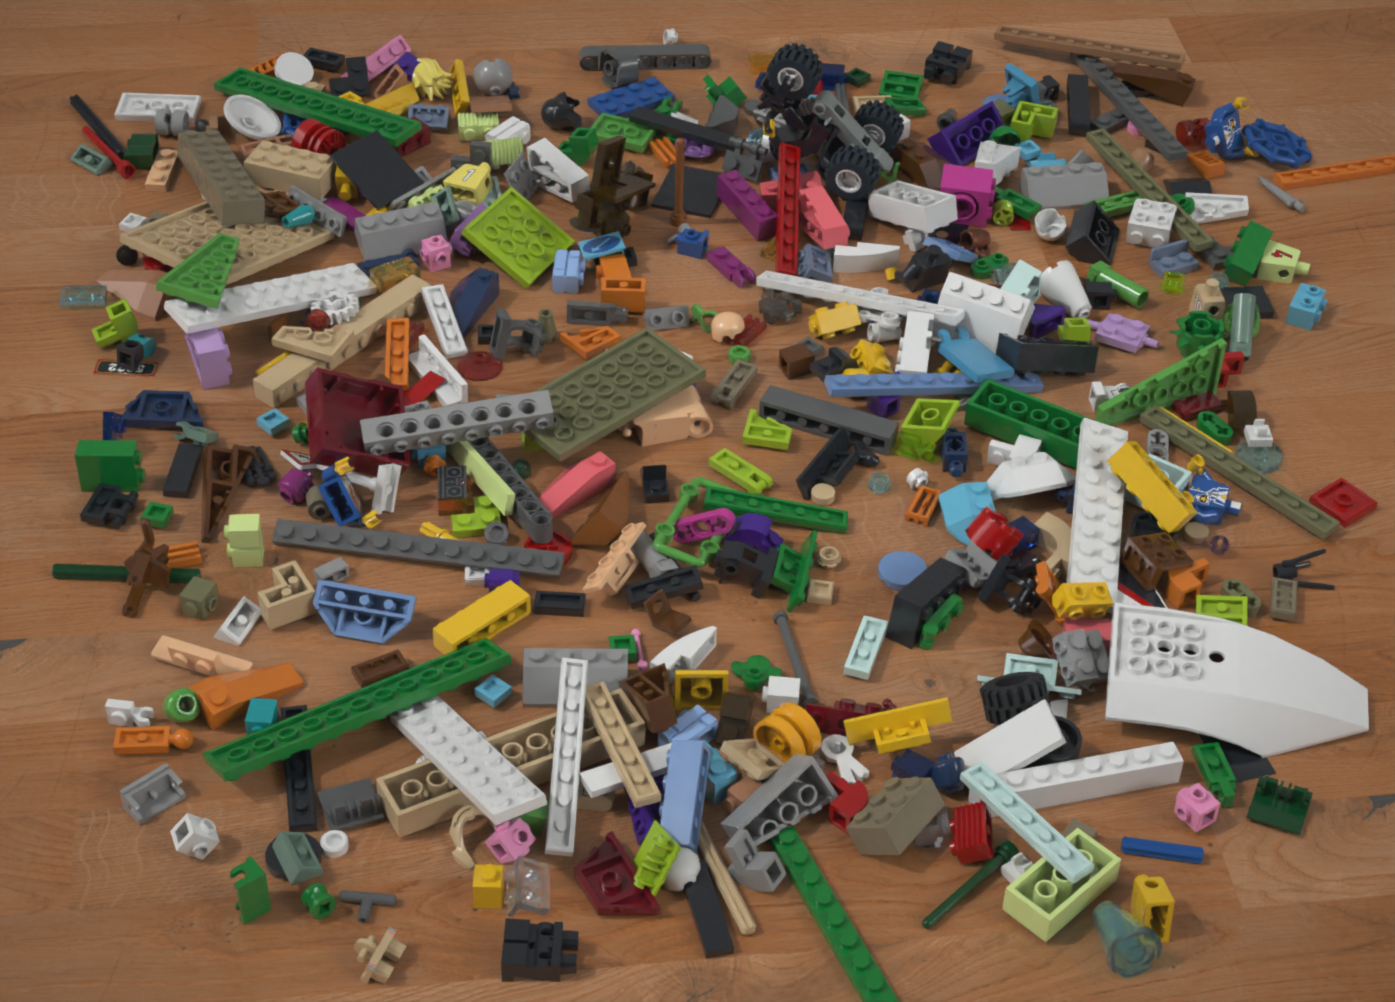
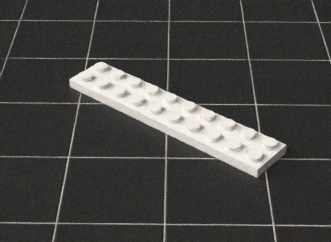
M349 263L342 266L329 267L327 269L224 289L218 309L196 302H188L183 298L165 301L164 309L189 334L311 308V303L315 302V298H321V294L329 295L330 291L341 290L342 293L349 291L350 294L354 293L356 297L376 294L378 286L354 263Z
M1083 418L1080 424L1067 583L1106 582L1113 602H1117L1125 482L1122 478L1113 474L1110 469L1111 465L1107 460L1127 442L1128 431ZM1113 605L1107 610V612L1112 613Z
M435 695L430 700H422L412 704L408 709L398 710L389 714L391 722L495 825L547 805L545 794L438 695Z

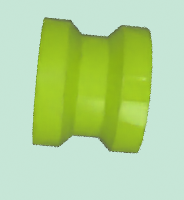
M1008 200L995 202L993 205V221L999 226L1011 224L1014 219L1012 203Z

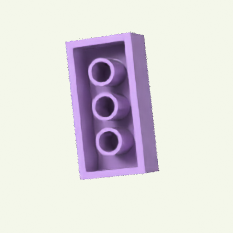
M220 327L189 334L184 331V337L202 389L229 385V375H232V368L227 357H230L228 344H224L225 338Z

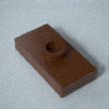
M398 649L351 667V671L359 686L364 688L408 670L409 664Z

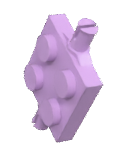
M1111 313L1102 322L1088 319L1091 329L1097 331L1094 341L1136 353L1144 345L1155 349L1158 348L1159 340L1147 337L1151 325L1144 324L1142 321L1131 320L1119 314Z

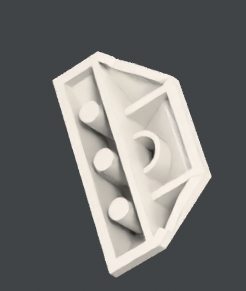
M1036 452L1033 456H1016L1011 458V460L1003 461L987 482L992 500H996L1002 497H1016L1067 487L1075 483L1076 476L1047 453Z

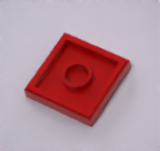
M1342 477L1314 493L1309 499L1310 504L1339 521L1340 525L1344 528L1375 510L1378 502Z

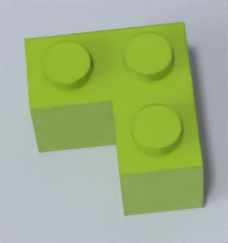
M1019 101L1010 126L1018 132L1021 142L1030 140L1032 135L1041 138H1052L1056 129L1059 108Z

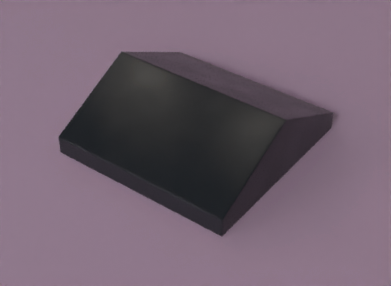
M1173 178L1163 180L1167 193L1170 196L1177 193L1185 195L1186 192L1212 194L1210 181L1205 178Z

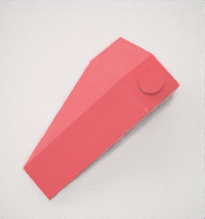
M601 451L586 456L569 465L537 498L550 512L553 519L608 489L616 480V463Z

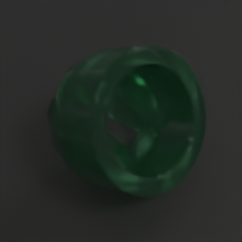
M517 459L513 463L512 467L522 479H526L531 475V466L527 460Z

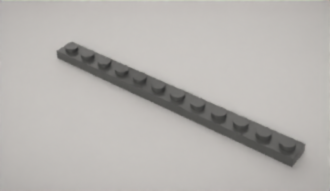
M1070 52L1071 59L1168 161L1187 158L1188 151L1116 76L1112 75L1113 73L1099 58L1085 54L1076 55Z
M277 519L272 539L273 544L279 546L464 568L467 566L481 570H490V568L514 569V571H520V574L556 579H561L565 559L564 552Z

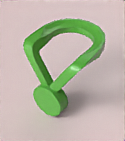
M900 162L895 163L894 167L888 172L881 171L880 176L888 180V184L898 180L896 176L898 169L901 167ZM893 172L892 179L886 174Z
M693 305L691 307L693 317L690 321L693 323L699 320L702 329L707 333H711V325L706 326L703 316L710 315L715 317L718 313L709 310L703 311L700 305Z

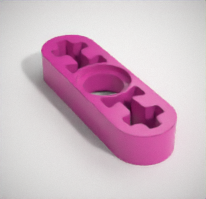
M720 508L680 518L674 526L673 539L679 543H687L728 533L736 521L735 515L729 509ZM697 522L705 523L708 526V530L701 529Z

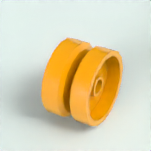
M791 702L782 703L774 709L770 715L764 717L756 724L753 731V736L756 740L785 762L795 754L811 756L821 747L822 737L816 722L806 710Z

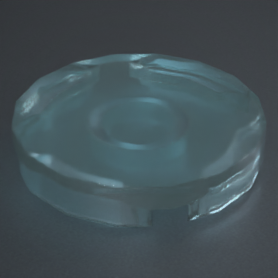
M1245 439L1236 448L1235 456L1263 474L1273 473L1278 470L1283 460V454L1280 453L1281 449L1275 443H1272V447H1249Z

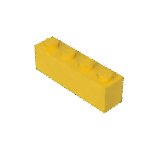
M1136 441L1126 442L1107 460L1111 465L1110 469L1113 474L1124 480L1127 484V490L1142 501V507L1148 513L1155 516L1158 520V526L1163 531H1168V533L1178 532L1198 513Z
M509 580L434 627V647L445 655L481 639L487 638L490 640L531 613L530 595Z

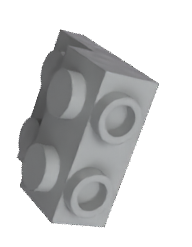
M1083 629L1066 631L1052 638L1053 649L1057 654L1061 674L1067 687L1108 681L1109 659L1099 629L1084 631Z

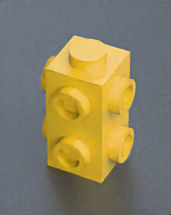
M847 301L835 304V308L828 310L827 306L816 309V314L809 316L808 322L809 329L813 333L814 338L822 336L823 340L835 337V332L842 331V334L854 332V327L862 324L856 303L848 305Z
M1106 582L1062 583L1051 596L1052 604L1056 609L1058 617L1070 618L1072 620L1081 617L1100 618L1114 604Z

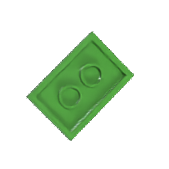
M601 113L591 127L596 130L598 143L620 135L626 137L624 149L641 153L648 146V141H651L657 133L656 129L630 122L628 118Z

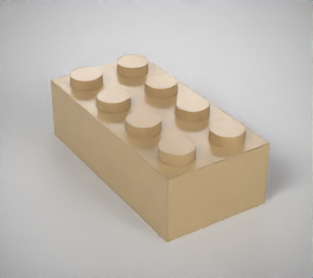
M261 141L244 161V169L253 183L270 189L289 193L290 185H294L312 197L322 200L336 182L335 173L337 165L329 155L297 149L288 145Z

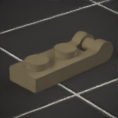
M737 359L712 392L710 402L714 404L721 403L726 408L733 409L737 399L758 373V366Z

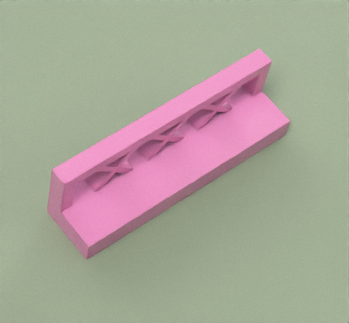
M401 34L366 57L369 81L398 61L406 52L411 51V48ZM347 72L341 75V77H348Z

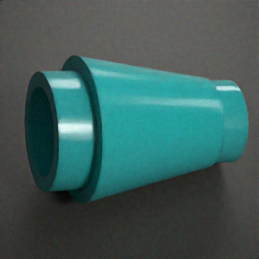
M302 204L284 216L282 222L287 229L309 225L315 220V212L310 205Z

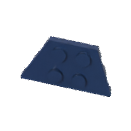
M143 390L136 396L135 400L125 406L126 411L121 416L115 415L113 417L114 426L173 429L182 428L177 426L176 422L185 421L192 426L204 428L203 418L200 417L198 408L193 403V398L188 391Z

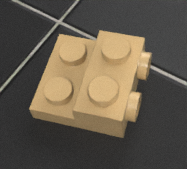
M755 738L724 741L720 748V751L728 756L727 759L731 763L738 765L741 770L747 771L746 774L750 778L765 783L786 763Z

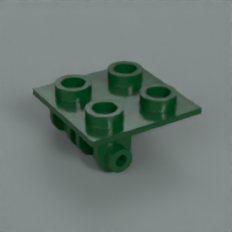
M1268 775L1265 777L1259 776L1246 818L1300 835L1313 793L1309 792L1308 788L1296 785L1294 789H1291L1292 783H1289L1288 788L1284 787L1283 780L1280 785H1277L1279 780L1268 777Z

